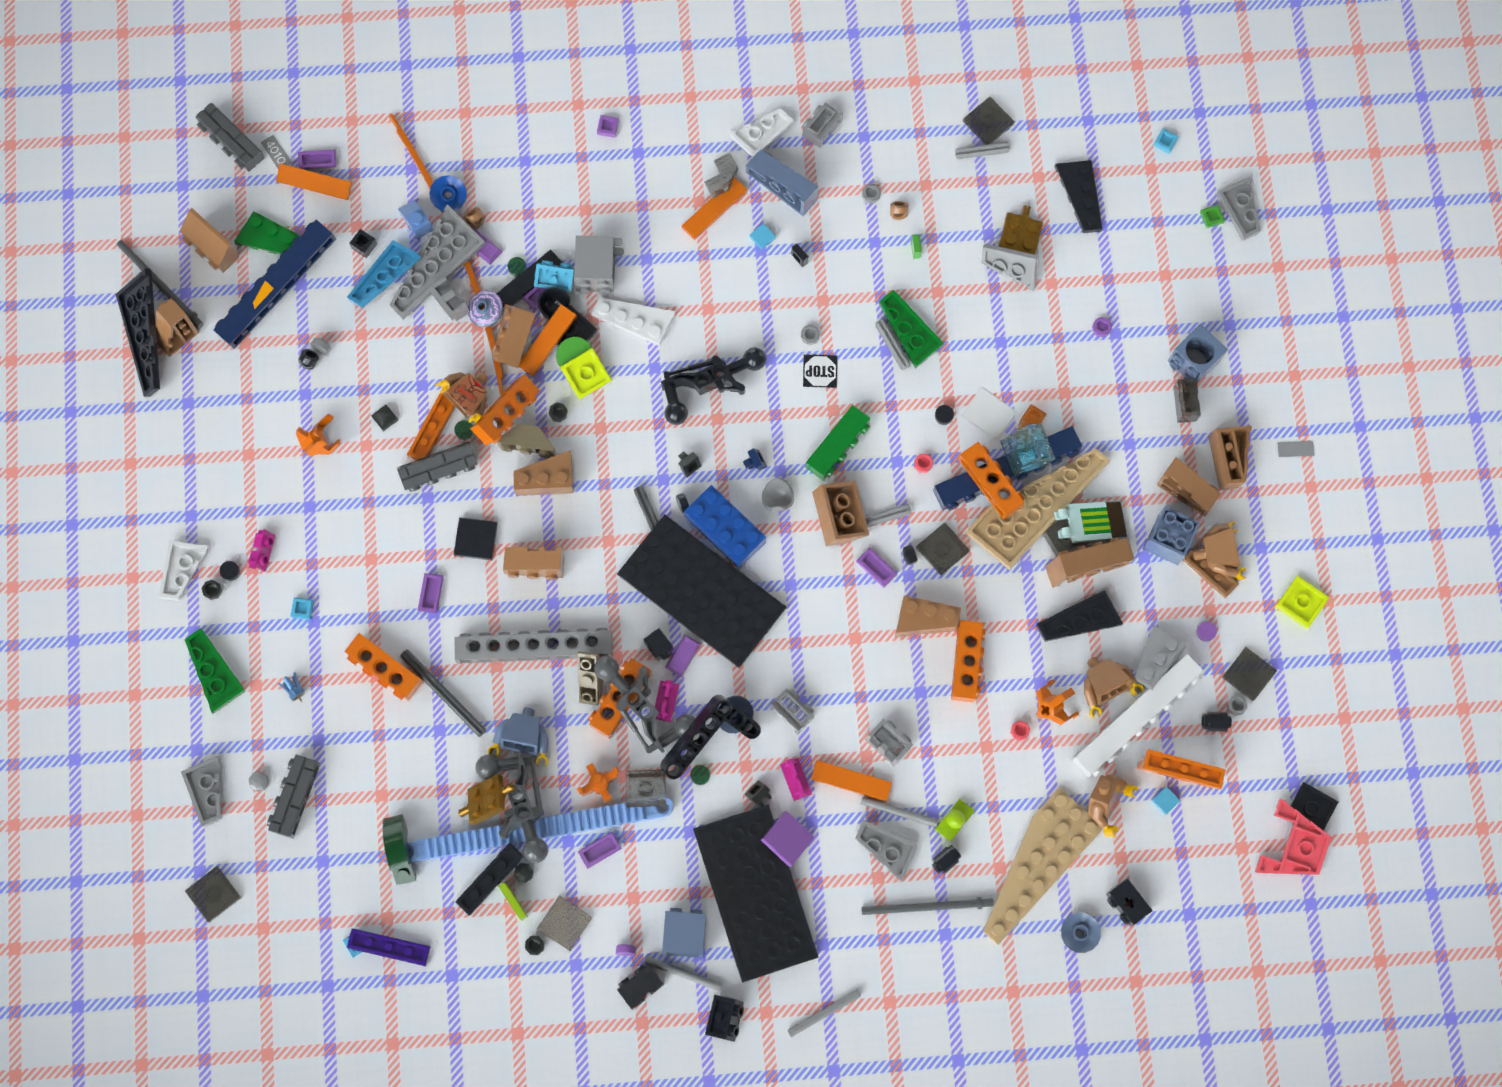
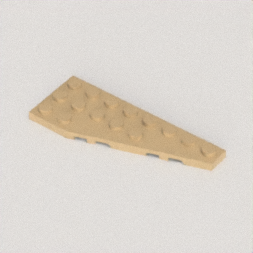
M1096 448L1076 458L1075 461L1061 466L1058 470L1051 474L1048 473L1019 490L1024 497L1023 501L1025 503L1020 510L1005 520L1001 518L991 504L966 531V534L1010 570L1056 521L1054 512H1058L1059 509H1066L1068 504H1072L1109 464L1110 460Z
M1060 787L1032 817L983 932L997 945L1002 942L1103 830Z

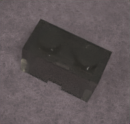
M1197 379L1177 380L1173 386L1177 423L1196 422L1201 416Z

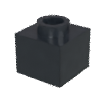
M359 229L349 244L351 249L367 258L376 247L377 241L374 237Z

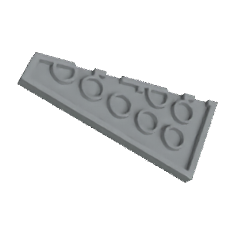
M448 204L444 209L445 212L441 219L437 221L433 233L429 235L419 252L421 259L409 270L403 285H400L390 303V307L403 320L431 295L428 290L430 286L443 277H446L448 280L486 245L485 241Z

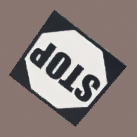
M804 355L803 387L837 388V355Z

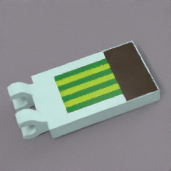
M1121 501L1068 504L1066 509H1059L1058 512H1054L1055 520L1068 519L1069 527L1061 528L1062 530L1058 531L1059 539L1071 538L1072 543L1109 541L1117 537L1120 540L1128 538Z

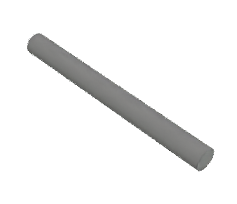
M862 797L860 803L861 805L929 826L937 827L938 824L937 819Z
M650 956L645 958V964L720 991L721 983Z
M856 990L790 1028L787 1030L791 1037L795 1036L860 998L859 991Z

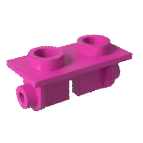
M265 529L259 530L255 534L253 547L258 548V550H251L248 561L249 568H258L266 572L275 542V534Z
M660 680L655 708L659 714L655 719L666 722L672 721L679 684H675L671 680Z
M792 758L780 764L793 801L812 795L799 758Z

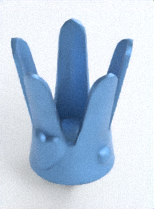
M294 672L292 677L294 684L285 676V682L278 684L289 694V698L292 701L299 699L302 702L300 697L305 694V691L301 688L296 673Z

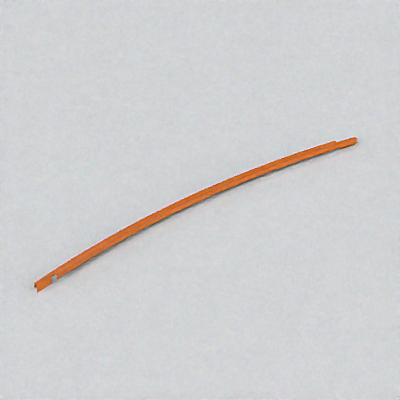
M390 114L389 118L396 127V133L430 189L433 181L401 126L393 114ZM468 260L464 267L475 295L480 292ZM485 304L481 306V310L485 308ZM489 326L485 327L492 354V349L496 343L492 328ZM493 360L501 396L503 394L501 378L503 379L500 362Z

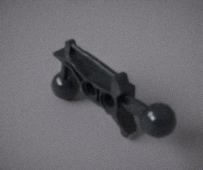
M757 347L749 348L745 351L742 359L726 365L724 360L715 355L710 360L671 372L665 371V380L661 381L662 390H665L668 402L664 411L666 420L673 425H680L688 417L687 407L679 402L676 391L677 387L685 386L695 389L699 395H703L716 388L720 393L726 390L738 392L740 395L745 394V386L737 382L732 375L747 368L752 371L762 369L767 360L764 351ZM709 366V367H707V368H705V369H703V370H700V371H698V372H696V373H681V372H685V371H688V370H689V371H692V370H695V369H699V368H702V367ZM718 372H723V373H725V374H724L723 376H721V377L716 376V374H717ZM703 379L708 381L705 384L698 383L700 380Z

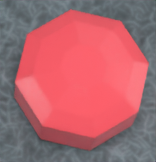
M919 454L914 460V468L919 473H927L933 467V459L928 454Z
M1017 721L1011 726L1010 734L1015 740L1022 741L1029 736L1030 727L1026 722Z

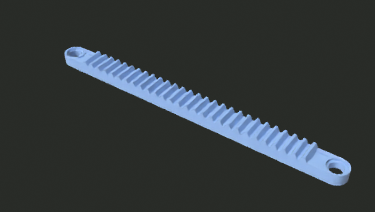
M667 797L631 801L539 818L534 823L538 838L548 839L667 817L672 813L673 804ZM662 801L667 802L669 805L666 812H660L657 809L658 804ZM502 825L408 842V848L413 850L411 861L415 863L507 846L508 843L513 845L526 843L523 829L519 828L511 832L508 838L503 840L499 836Z

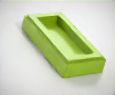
M503 882L498 887L521 921L526 919L528 915L507 883Z

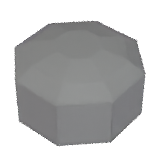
M1240 696L1230 698L1226 705L1228 712L1234 716L1242 715L1247 709L1246 700Z
M261 771L252 773L248 779L249 786L257 792L265 790L269 785L268 776Z

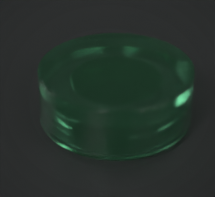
M520 257L510 259L507 265L509 273L514 277H517L527 269L526 262Z
M466 420L458 422L454 428L457 438L464 441L472 438L474 432L470 428L473 425Z
M703 765L695 766L690 773L692 782L699 786L705 785L710 779L709 769Z

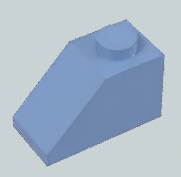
M414 200L398 209L417 240L433 231L429 219Z

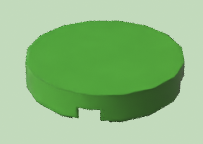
M580 337L565 339L556 350L557 364L559 367L591 349L592 346L588 341Z

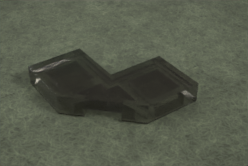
M731 153L714 160L720 174L704 181L712 199L730 190L731 182L739 170Z

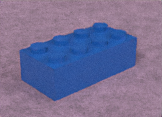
M712 485L684 511V517L738 569L766 543V536Z

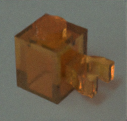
M1030 404L1018 424L1020 428L1017 429L1014 436L1018 437L1019 433H1025L1026 437L1023 441L1026 443L1030 433L1035 435L1047 413Z

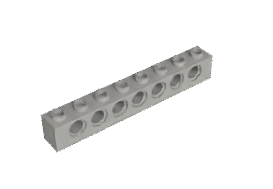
M597 628L596 631L577 629V632L561 629L557 630V633L540 630L536 634H530L529 631H519L518 634L510 635V632H499V635L479 633V636H471V634L464 633L460 634L459 637H454L455 661L457 664L578 659V651L598 654L600 657H613L612 631L608 630V628ZM572 639L578 641V645L574 648L568 646V642ZM590 639L598 641L594 647L588 646L587 642ZM556 640L559 642V645L553 649L549 648V642ZM532 641L539 642V646L536 649H530L529 644ZM512 642L520 644L516 650L509 649V646ZM499 643L500 647L498 650L492 651L490 650L491 644ZM473 644H480L478 651L472 652L470 650Z

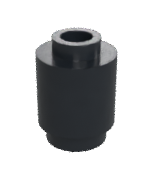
M1207 712V714H1202V729H1207V731L1227 732L1228 728H1231L1232 725L1231 716H1228L1227 712Z
M950 845L932 858L933 864L931 865L938 874L941 872L946 874L959 862L961 855L954 846Z

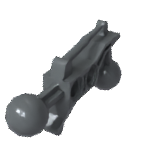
M602 656L596 661L594 666L596 676L604 681L610 680L621 692L615 707L620 711L632 731L635 732L647 753H652L656 749L664 753L665 750L663 748L680 738L695 720V717L690 714L681 715L676 719L674 728L657 738L654 734V719L659 712L647 700V697L651 694V689L648 687L647 668L644 666L639 667L636 679L629 685L619 674V664L616 659L611 656ZM633 692L637 693V699L634 702H629V695ZM627 706L641 719L644 733L653 744L647 745L637 726L625 710ZM644 707H650V713L647 716H642L641 714Z
M521 751L517 752L518 757L499 760L492 755L481 756L476 762L475 770L479 777L483 779H488L498 774L499 771L519 769L520 773L514 784L515 791L508 793L512 808L504 812L505 821L503 822L502 829L499 831V836L503 840L507 839L511 832L522 828L526 839L523 848L524 857L532 863L542 862L548 855V845L545 841L538 838L534 827L536 820L544 815L539 783L537 782L535 759L533 757L522 758ZM526 765H531L533 790L536 807L531 808L527 796L529 776ZM516 794H523L522 798L514 799ZM523 811L529 812L526 817L519 816Z

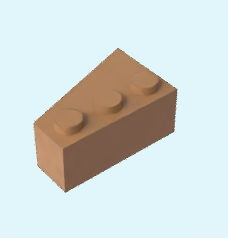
M172 298L162 302L156 310L157 344L170 357L199 333L186 313Z
M507 304L504 305L496 344L492 349V360L518 368L535 313Z
M1252 425L1216 429L1208 436L1220 490L1237 489L1246 482L1248 449L1250 448L1249 436Z
M571 450L513 471L515 495L573 493Z
M1175 457L1157 484L1158 487L1204 517L1221 494L1216 487L1207 483L1177 457Z
M505 547L503 571L508 577L518 578L519 575L527 576L529 579L546 577L547 580L553 581L563 577L564 553L562 547H556V550H546V547H539V550L529 549L528 547Z
M904 596L895 638L956 631L961 608Z

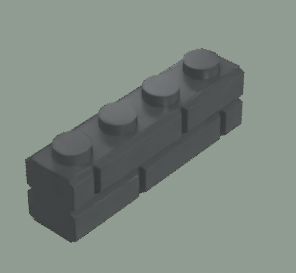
M213 103L208 104L204 110L196 115L198 121L196 125L203 133L207 131L212 142L216 145L220 144L223 147L222 151L228 157L232 155L236 159L234 160L235 164L240 169L245 168L250 172L264 159L263 152Z
M468 441L397 467V471L404 490L409 489L410 492L420 489L422 484L433 485L439 482L438 479L445 476L446 479L456 476L458 471H471L475 469V465L478 463Z
M295 754L294 759H290L287 768L290 771L288 776L284 777L281 782L282 793L276 797L274 802L275 812L269 816L267 821L270 832L291 839L294 838L320 767L318 761Z

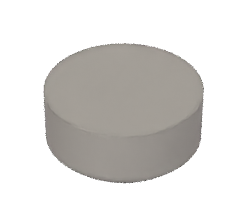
M874 184L866 185L862 190V199L869 204L876 203L881 194L879 187Z
M813 325L805 326L801 331V340L807 345H814L818 342L820 336L818 328Z
M314 338L311 343L312 348L322 354H327L331 348L326 341L320 338Z

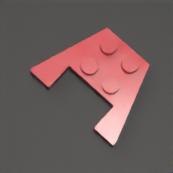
M1279 799L1273 816L1292 822L1293 825L1281 861L1260 855L1255 872L1319 875L1332 837L1287 804L1286 801Z

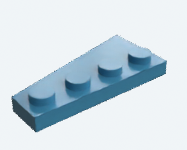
M392 240L347 296L348 300L364 308L421 259L420 255Z

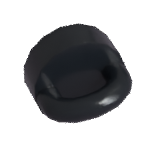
M309 349L302 350L298 358L299 364L307 370L314 369L319 360L317 353Z

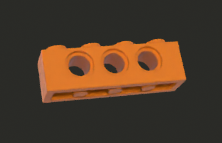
M525 374L516 378L470 429L485 445L492 442L494 444L502 438L501 433L504 430H509L514 425L513 420L525 413L526 410L524 408L536 401V395L540 390ZM516 395L519 396L520 402L517 400ZM505 408L508 409L509 415L505 412ZM493 420L497 423V427L494 426Z
M978 441L962 452L958 460L1001 518L1005 520L1023 507L1025 503L1023 501L1024 497L1018 490L1016 491L1013 488L1011 479L1007 475L1004 476L1000 471L999 463L991 459L987 447L981 445ZM982 461L986 464V467L980 468L976 463ZM993 476L997 479L998 482L991 483L989 482L988 477ZM1006 492L1009 498L1004 499L999 493Z
M960 620L958 623L951 700L974 703L976 697H980L981 686H977L978 678L982 677V667L979 666V662L984 656L981 640H985L986 629H983L982 622ZM966 639H973L976 645L973 647L968 646ZM964 658H972L974 664L972 666L966 665ZM964 676L970 677L972 684H964L962 678Z
M360 633L344 651L348 655L347 660L355 666L359 663L363 667L362 671L370 677L372 675L378 678L377 682L384 688L388 686L394 690L393 694L400 700L405 698L409 701L423 683L419 677ZM372 653L371 659L363 661L364 654ZM382 664H386L387 670L383 673H379L378 667ZM396 676L403 677L400 684H393V679Z
M631 658L629 662L625 661L623 663L620 675L624 679L627 677L636 679L639 667L644 665ZM647 668V678H649L652 672L651 669ZM612 683L609 686L611 690L608 695L604 694L599 702L601 706L597 711L594 710L588 719L591 728L609 739L624 718L615 707L617 701L613 699L615 694L621 692ZM633 692L629 695V702L635 701L637 693ZM627 706L625 710L628 712L630 707ZM605 710H612L614 715L611 718H605L603 716Z

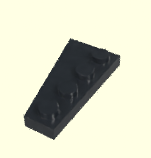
M1092 160L1055 164V170L1058 172L1061 184L1067 192L1068 200L1073 206L1074 214L1082 232H1101L1102 222Z
M1104 590L1037 623L1036 627L1044 642L1122 626L1123 622Z

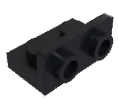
M714 995L705 1035L735 1042L739 1034L740 1018L744 1013V1002Z

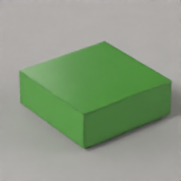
M1219 205L1200 211L1206 229L1225 222Z
M919 234L912 235L911 238L913 259H919L922 253Z

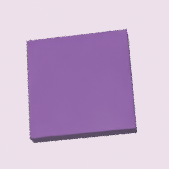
M784 811L761 841L785 864L791 867L815 837L791 814Z

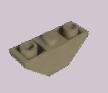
M520 423L502 435V438L497 442L498 447L506 452L517 450L525 455L536 453L544 458H550V456H555L556 454L554 446L539 426Z
M578 651L579 703L598 706L604 680L596 676L594 666L601 657L598 654Z

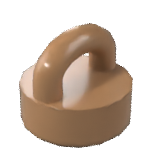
M903 201L892 202L890 204V216L896 220L906 218L909 204Z
M475 207L466 213L464 219L472 228H478L484 223L485 216L479 207Z

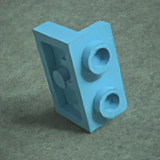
M542 260V263L536 265L534 287L546 289L559 288L566 292H572L574 268H571V264L561 263L560 266L553 265L552 261Z

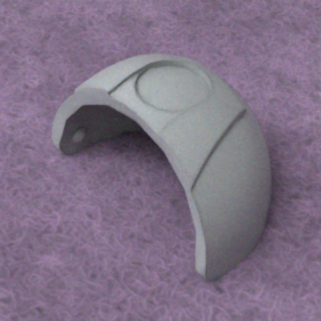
M774 478L766 484L762 492V504L766 509L780 512L787 510L793 505V489L784 479Z

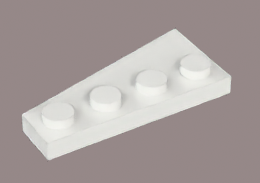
M599 298L591 316L660 346L675 316V311Z

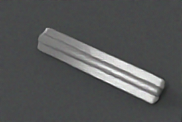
M1008 142L957 148L955 156L956 159L1008 153L1010 147Z
M884 319L876 322V328L900 369H907L910 366L909 360Z
M905 504L866 516L867 527L910 515L911 508L909 504Z

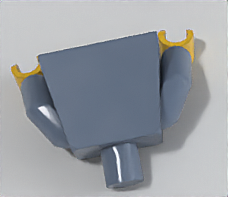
M525 707L522 714L513 713L510 719H506L498 725L492 741L494 745L489 747L488 754L491 755L494 748L497 749L496 757L501 755L502 751L500 748L517 752L521 751L522 753L536 756L540 753L536 760L537 765L539 766L538 761L540 758H545V766H547L548 759L546 753H548L549 738L544 726L540 725V719L534 717L535 710Z

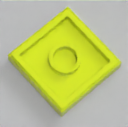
M593 348L560 366L579 400L612 381Z
M1297 575L1275 607L1308 629L1330 597Z

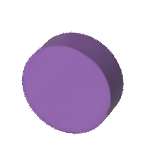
M1104 317L1097 318L1092 325V331L1098 337H1106L1112 329L1111 322Z
M1205 621L1197 627L1196 634L1201 641L1209 642L1215 638L1217 629L1213 623Z
M620 944L616 946L615 954L634 956L636 955V947Z

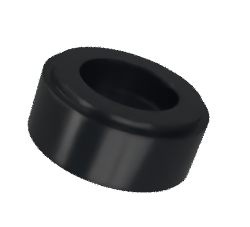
M948 405L939 406L935 411V420L941 425H947L952 422L954 417L953 409Z
M681 493L676 495V501L680 511L684 513L689 504L685 495Z
M226 561L220 566L219 572L223 579L234 581L240 575V568L235 562Z

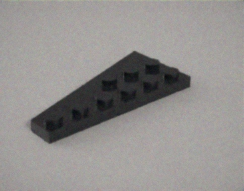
M145 268L116 293V298L143 396L151 397L160 389L152 270Z

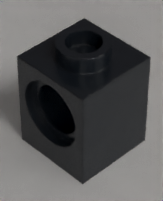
M660 628L643 639L644 644L657 661L661 659L666 660L672 655L673 645Z

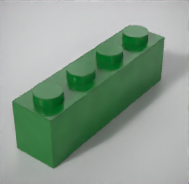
M852 405L806 461L805 468L822 481L826 477L830 478L836 470L834 467L837 463L841 464L846 459V452L850 448L854 449L858 444V437L861 434L865 435L870 429L871 418Z

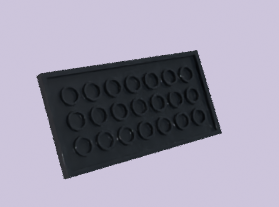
M665 514L617 573L625 582L737 668L743 665L787 609L784 604Z
M769 804L693 828L742 983L819 958L790 868L761 841L775 823Z

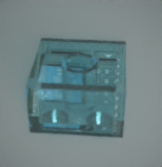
M1028 424L1000 441L1014 476L1040 468L1056 459L1042 424Z

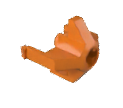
M325 415L309 433L301 427L297 428L296 436L300 446L309 456L313 457L315 454L329 455L339 446L340 439L331 446L327 445L323 434L324 427L334 418L332 415Z
M1050 680L1047 685L1036 692L1038 700V712L1036 715L1040 720L1043 718L1050 719L1062 725L1079 715L1077 711L1068 716L1063 710V702L1076 693L1072 688H1069L1058 696L1052 695L1048 687L1053 685L1055 680Z
M593 763L586 766L591 777L587 785L577 788L578 793L583 797L593 792L601 794L605 803H608L612 800L608 792L609 784L619 777L618 773L620 772L618 768L614 767L612 771L603 774L597 772Z

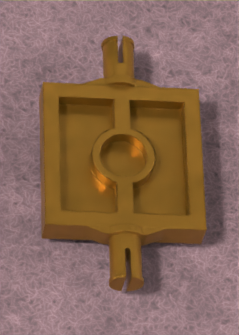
M1027 205L1023 206L1022 215L1007 212L998 247L1033 255L1036 254L1043 222L1029 217L1030 206L1028 208Z
M499 774L467 789L468 804L466 807L458 810L459 816L464 817L469 814V823L475 826L505 810V797L508 793L515 791V785L510 783L504 786L503 776Z

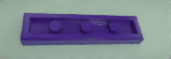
M354 928L351 929L347 944L348 949L425 967L431 946Z

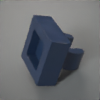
M755 448L748 451L750 458L743 461L746 469L748 468L749 470L754 467L759 470L768 467L760 450Z

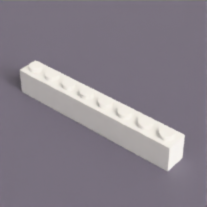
M1186 654L1159 680L1152 690H1147L1072 761L1088 778L1092 774L1096 777L1104 769L1102 765L1106 761L1110 764L1118 756L1116 752L1120 748L1124 751L1132 743L1130 739L1134 735L1139 737L1146 730L1144 726L1148 722L1153 724L1160 717L1158 713L1162 709L1166 712L1174 704L1172 700L1176 696L1180 699L1188 691L1186 687L1190 683L1194 686L1202 678L1200 674L1204 670Z

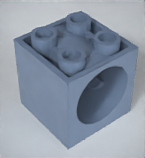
M1199 324L1174 349L1168 362L1173 370L1179 371L1183 375L1187 383L1196 386L1222 360L1228 348L1205 327ZM1186 350H1199L1206 357L1207 363L1196 364L1187 357Z
M1164 506L1155 520L1143 550L1179 565L1188 552L1200 522Z
M670 908V911H665L663 955L703 958L706 914H702V910L690 909V913L682 912L681 908Z

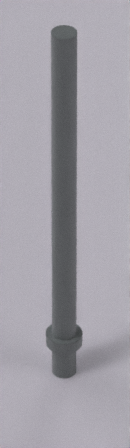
M122 240L117 242L116 245L141 271L145 268L150 269ZM152 271V282L169 299L172 298L197 328H201L204 323L197 317L198 314L195 311L192 312Z
M977 897L976 900L861 907L862 915L962 908L982 909V907L994 906L993 898L981 899V897Z

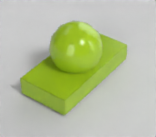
M959 798L936 827L935 831L951 842L975 810Z

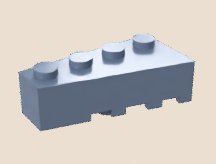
M760 149L746 165V173L801 216H804L816 203L818 186L773 158L770 153Z

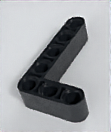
M715 695L664 757L660 764L661 770L669 779H678L724 721L749 739H755L760 735V725L726 697ZM724 702V706L718 709L719 704ZM738 713V717L732 720L733 716ZM709 718H712V721L709 724L705 725L706 721ZM749 725H753L749 731H746ZM696 734H700L698 739L693 740ZM687 749L686 754L681 756V752ZM675 765L672 771H668L670 766Z

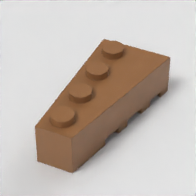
M1117 537L1109 540V543L1103 544L1101 541L1092 544V547L1089 548L1081 546L1074 549L1075 551L1073 552L1068 550L1059 552L1058 556L1045 566L1052 588L1059 586L1064 580L1071 583L1082 578L1084 574H1086V577H1090L1100 573V569L1103 572H1107L1130 564L1135 558L1128 539L1120 540Z

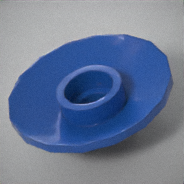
M447 175L441 176L433 182L429 195L434 207L445 212L444 209L447 204L454 211L460 209L466 201L467 193L466 187L461 180ZM449 192L452 196L451 198H446L445 194Z

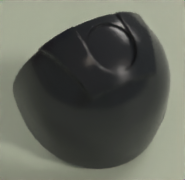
M548 288L539 295L538 308L541 314L549 321L561 304L566 308L569 306L571 298L562 289Z

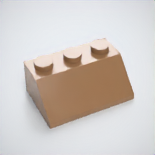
M193 208L188 211L180 229L183 235L182 240L188 246L193 245L196 248L195 252L201 258L206 257L209 260V265L214 270L219 269L224 273L239 258L234 247Z
M856 481L823 484L812 492L826 546L841 545L869 536Z

